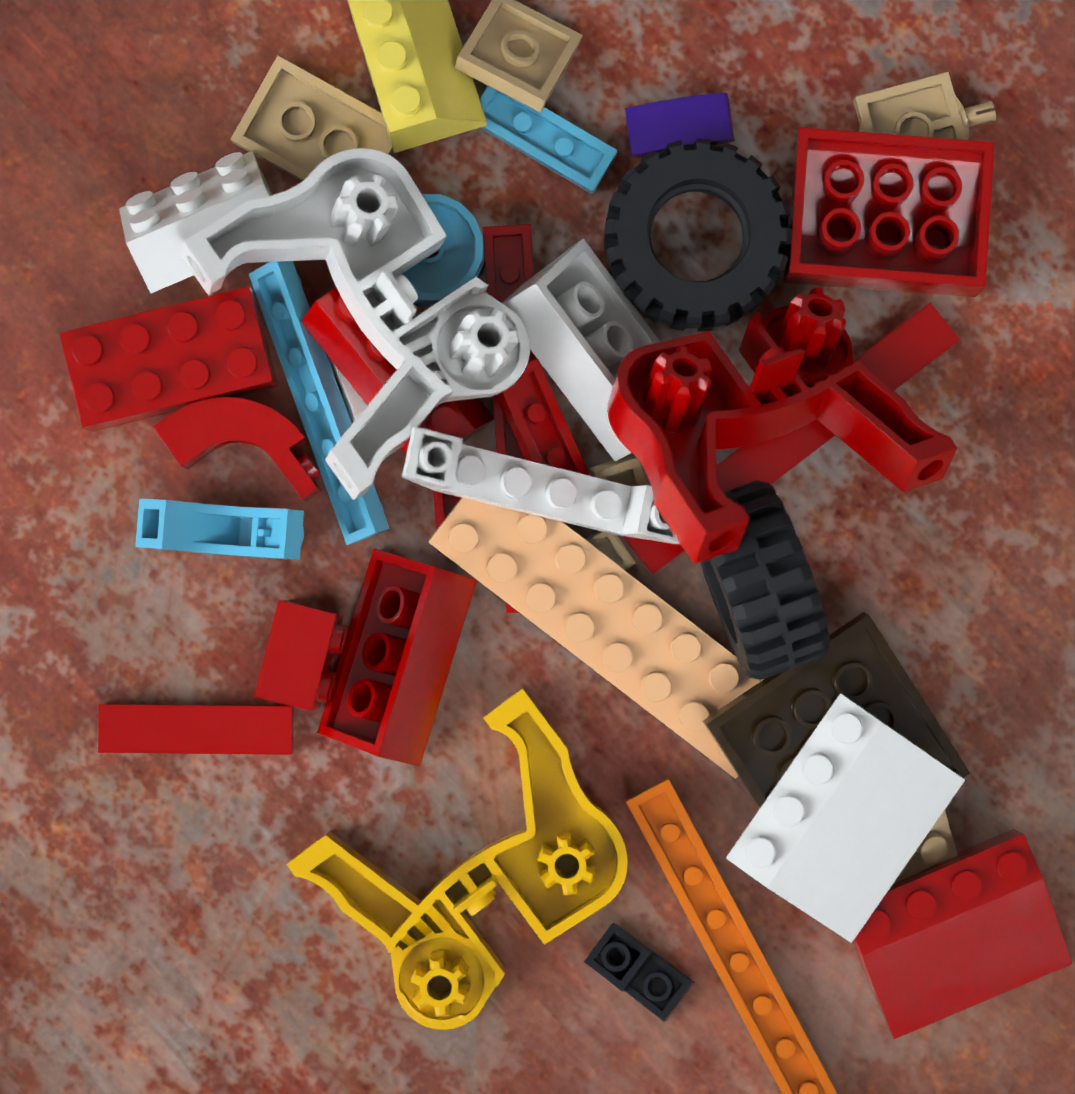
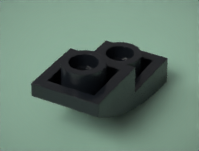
M615 923L610 925L584 961L619 990L628 993L664 1022L669 1019L695 983Z

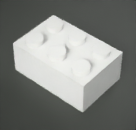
M253 151L244 155L240 152L226 155L217 161L214 168L200 174L188 172L180 175L171 182L170 187L154 194L151 191L136 194L126 202V206L119 208L126 244L150 293H154L194 275L180 256L184 240L247 200L272 196Z

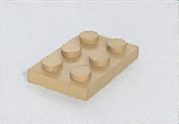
M278 55L230 139L232 143L248 152L253 151L255 156L300 181H304L325 159L345 150L368 148L384 152L388 155H391L393 152L382 113Z

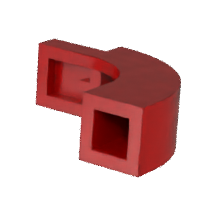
M235 397L203 399L176 410L153 426L180 466L189 469L219 447L233 443H245L263 449L273 459L302 500L308 501L322 491L315 482V480L322 476L317 467L305 452L299 457L294 453L296 449L309 441L308 438L286 417L261 403Z

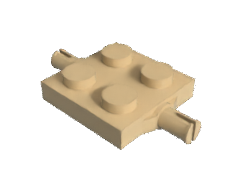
M949 72L856 96L853 100L860 124L859 132L968 140L969 127L989 121H996L995 110L991 111L994 108L992 101L967 108L963 107L954 93Z

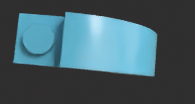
M139 499L135 547L300 560L301 545L304 540V511L224 506L160 499Z

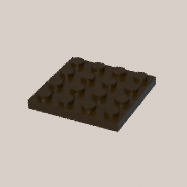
M862 612L830 634V648L822 658L765 678L702 721L759 808L767 800L840 694L960 777L965 778L970 774L870 615Z

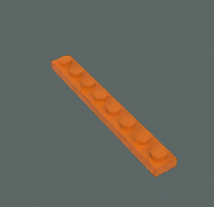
M666 778L625 800L781 1093L837 1094L670 780Z

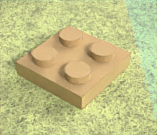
M492 0L458 55L454 68L541 113L575 54L583 35L516 0Z

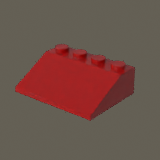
M799 127L790 201L791 215L788 220L789 228L792 229V244L788 250V261L784 269V283L977 297L986 287L995 142Z
M1015 829L962 850L953 858L892 884L852 942L893 1039L1072 964L1044 879L1024 833Z

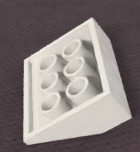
M840 694L726 859L765 887L852 943L962 786L965 779Z

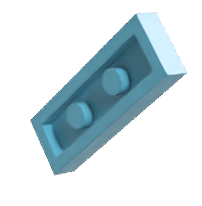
M487 86L480 98L487 121V126L480 127L482 130L592 195L594 194L615 159L618 150L544 107L540 113L490 86Z

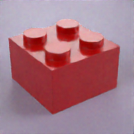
M278 600L254 697L308 711L319 709L322 702L327 703V701H331L337 680V673L330 672L334 654H343L349 632V626L342 625L344 614L289 600Z

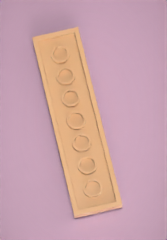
M461 498L428 542L736 779L737 773L702 721L762 680L749 678L735 655L565 523Z

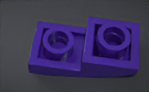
M725 92L682 97L625 108L631 154L636 158H641L653 150L658 153L665 150L668 143L679 140L682 141L683 145L694 144L696 138L711 139L710 145L714 146L735 141L729 98Z

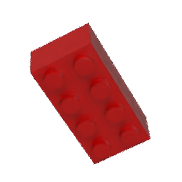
M250 286L59 333L81 426L83 429L91 432L175 412L190 403L203 399L236 397L278 386L257 297Z

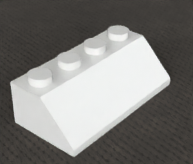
M583 238L523 283L502 304L514 311L522 320L529 336L530 350L616 462L632 453L620 442L613 432L607 413L608 401L619 366L624 357L634 349L660 342V340L634 305L624 295L619 285Z

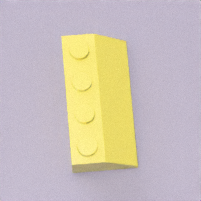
M347 0L394 153L487 126L473 78L454 68L463 46L448 0Z

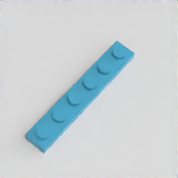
M293 261L268 262L248 275L346 545H350L390 528L374 484L371 485L365 494L354 501L325 461L330 450L352 425L350 416L345 407L327 354L301 322L310 310Z

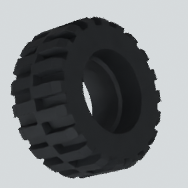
M696 138L694 144L683 145L682 141L679 140L668 143L666 149L658 153L654 150L641 158L639 165L634 169L630 168L623 176L621 184L617 191L613 193L609 204L604 228L605 258L608 259L610 267L609 273L628 300L644 312V317L655 323L657 320L667 323L671 329L684 331L685 328L698 329V332L711 331L714 327L724 324L728 326L739 321L747 313H752L773 290L781 274L784 272L788 261V250L792 244V229L789 228L788 223L791 213L787 200L782 201L778 192L781 186L773 175L768 177L761 170L763 163L753 155L748 159L737 153L739 147L726 142L723 147L710 145L711 139ZM687 192L707 193L721 199L734 210L742 228V247L735 263L722 275L706 281H689L673 275L662 266L652 247L651 228L656 214L670 199Z
M758 480L723 492L732 502L742 506L750 519L737 550L700 563L723 628L745 674L749 678L762 680L822 658L830 648V634L827 629L826 616L823 612L821 598L816 588L811 568L803 552V547L781 498L777 496L776 490L770 483Z

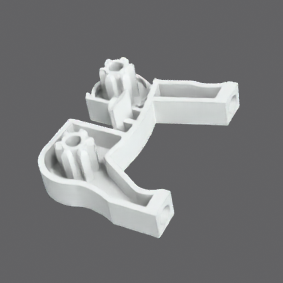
M368 148L349 149L336 153L321 162L304 181L293 188L272 196L247 200L184 240L180 253L182 259L209 296L222 287L224 279L234 268L245 263L301 260L327 261L333 281L354 320L376 349L397 369L330 450L325 459L354 501L365 494L371 487L381 462L403 447L411 436L412 427H419L435 407L444 402L490 397L507 390L523 374L530 355L529 336L522 320L514 311L487 294L485 290L489 285L477 277L413 318L417 311L413 302L417 301L418 297L412 284L402 273L439 250L447 235L403 165L384 152Z

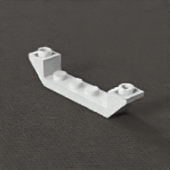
M412 427L402 477L434 491L614 535L681 544L656 508L653 490L649 485L628 486L462 444V438Z

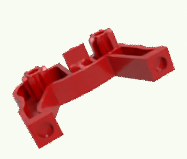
M822 288L810 290L807 296L800 293L796 294L788 306L774 309L762 320L759 311L750 318L738 350L755 373L750 387L710 331L638 347L628 353L619 366L607 407L611 428L620 442L641 462L651 483L656 508L694 564L737 550L750 519L743 507L728 499L718 486L716 450L765 442L786 435L814 420H818L898 489L906 492L943 479L958 449L949 436L936 431L924 423L902 397L867 369L862 359L853 361L851 339L844 329L847 323L845 318H843L846 310L844 303L841 299L833 300L829 296L824 295Z

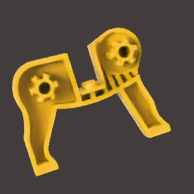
M524 688L510 696L483 718L492 730L506 735L518 751L526 818L525 829L504 836L466 858L437 882L421 900L330 831L286 864L294 876L309 880L323 888L333 898L342 912L385 945L388 953H391L395 990L400 1005L414 1021L428 1028L438 1030L454 1029L473 1020L480 1013L496 986L498 987L505 975L506 967L464 912L467 909L469 914L473 916L495 899L494 895L496 892L493 888L497 886V882L545 945L610 903L621 890L626 878L628 867L627 851L619 829L609 815L594 804L585 794L573 771L567 746Z

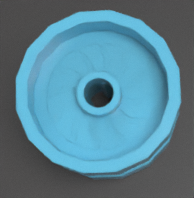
M422 194L447 235L439 249L438 255L433 258H425L402 273L417 293L418 300L413 302V304L421 308H430L473 278H480L484 269L483 236L475 217L460 202L442 194Z

